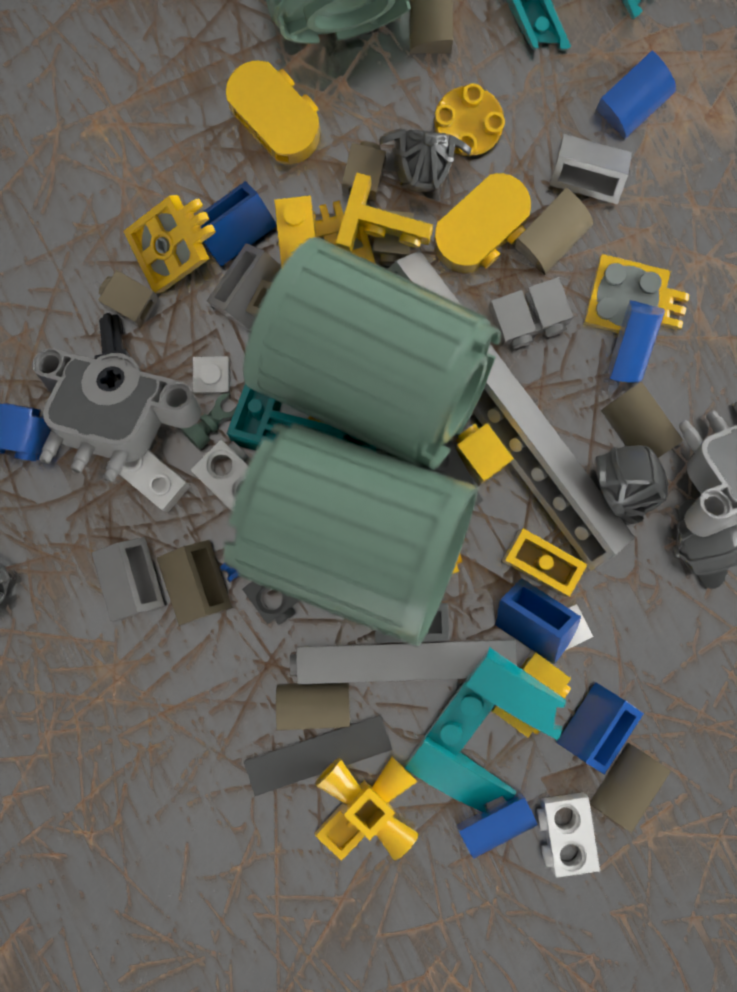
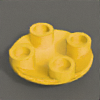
M475 83L457 87L445 94L438 103L434 114L436 132L453 135L472 149L470 155L455 147L454 153L463 156H476L490 150L498 142L505 125L503 111L497 99L490 92Z

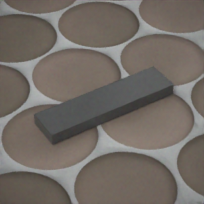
M380 714L353 723L350 727L338 728L244 760V765L254 795L258 796L320 775L337 758H341L346 766L390 751L392 746Z

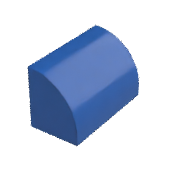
M652 50L601 97L596 110L626 139L675 93L676 84L666 64Z
M245 181L205 209L203 212H207L209 220L200 226L202 229L205 226L213 225L216 233L202 243L217 263L222 266L238 255L246 243L252 245L277 227V223L259 194Z
M629 300L609 363L610 379L622 382H640L643 380L665 309Z
M521 578L500 599L495 625L555 664L574 637L581 616Z
M595 682L556 743L605 775L644 713Z
M521 792L516 793L512 799L508 801L504 799L487 808L486 811L480 812L457 824L458 831L473 859L538 826Z

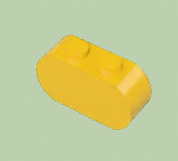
M255 60L246 62L233 71L227 82L226 97L230 112L278 163L289 165L306 160L314 153L320 140L319 119L316 113L319 111L318 107L308 95L304 94L301 97L293 88L295 85L294 81L282 68L277 71L266 61Z
M490 174L438 221L434 236V249L440 262L448 269L458 273H472L481 265L485 269L492 265L501 255L498 250L507 241L513 245L517 238L526 230L524 226L530 215L531 198L524 184L508 174Z

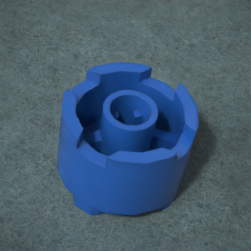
M0 403V454H5L6 450L15 451L14 458L28 461L40 460L42 448L51 432V429L44 421V416H39L40 409Z

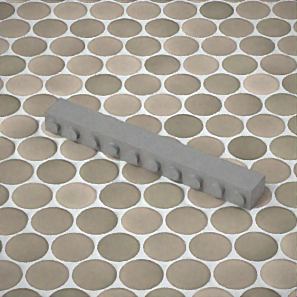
M420 250L397 260L387 269L460 304ZM490 344L488 353L496 358L473 413L483 426L488 423L514 458L510 462L592 571L619 553L635 537L622 519L611 510L604 495Z

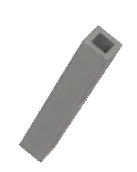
M516 640L422 642L419 647L408 643L296 647V654H290V676H297V684L467 679L489 647L517 666Z

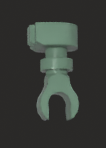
M230 393L220 395L215 402L214 408L208 415L204 413L200 417L201 421L198 424L196 423L188 428H179L198 450H201L211 441L207 436L210 431L215 433L219 429L218 424L232 420L236 407L230 412H224L221 409L222 404L230 398Z

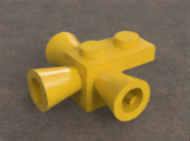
M391 756L373 786L369 785L365 780L359 785L341 758H337L321 773L315 782V786L343 803L314 833L315 836L342 861L365 836L371 840L376 835L394 861L398 860L414 845L419 833L393 817L395 811L389 802L418 781Z

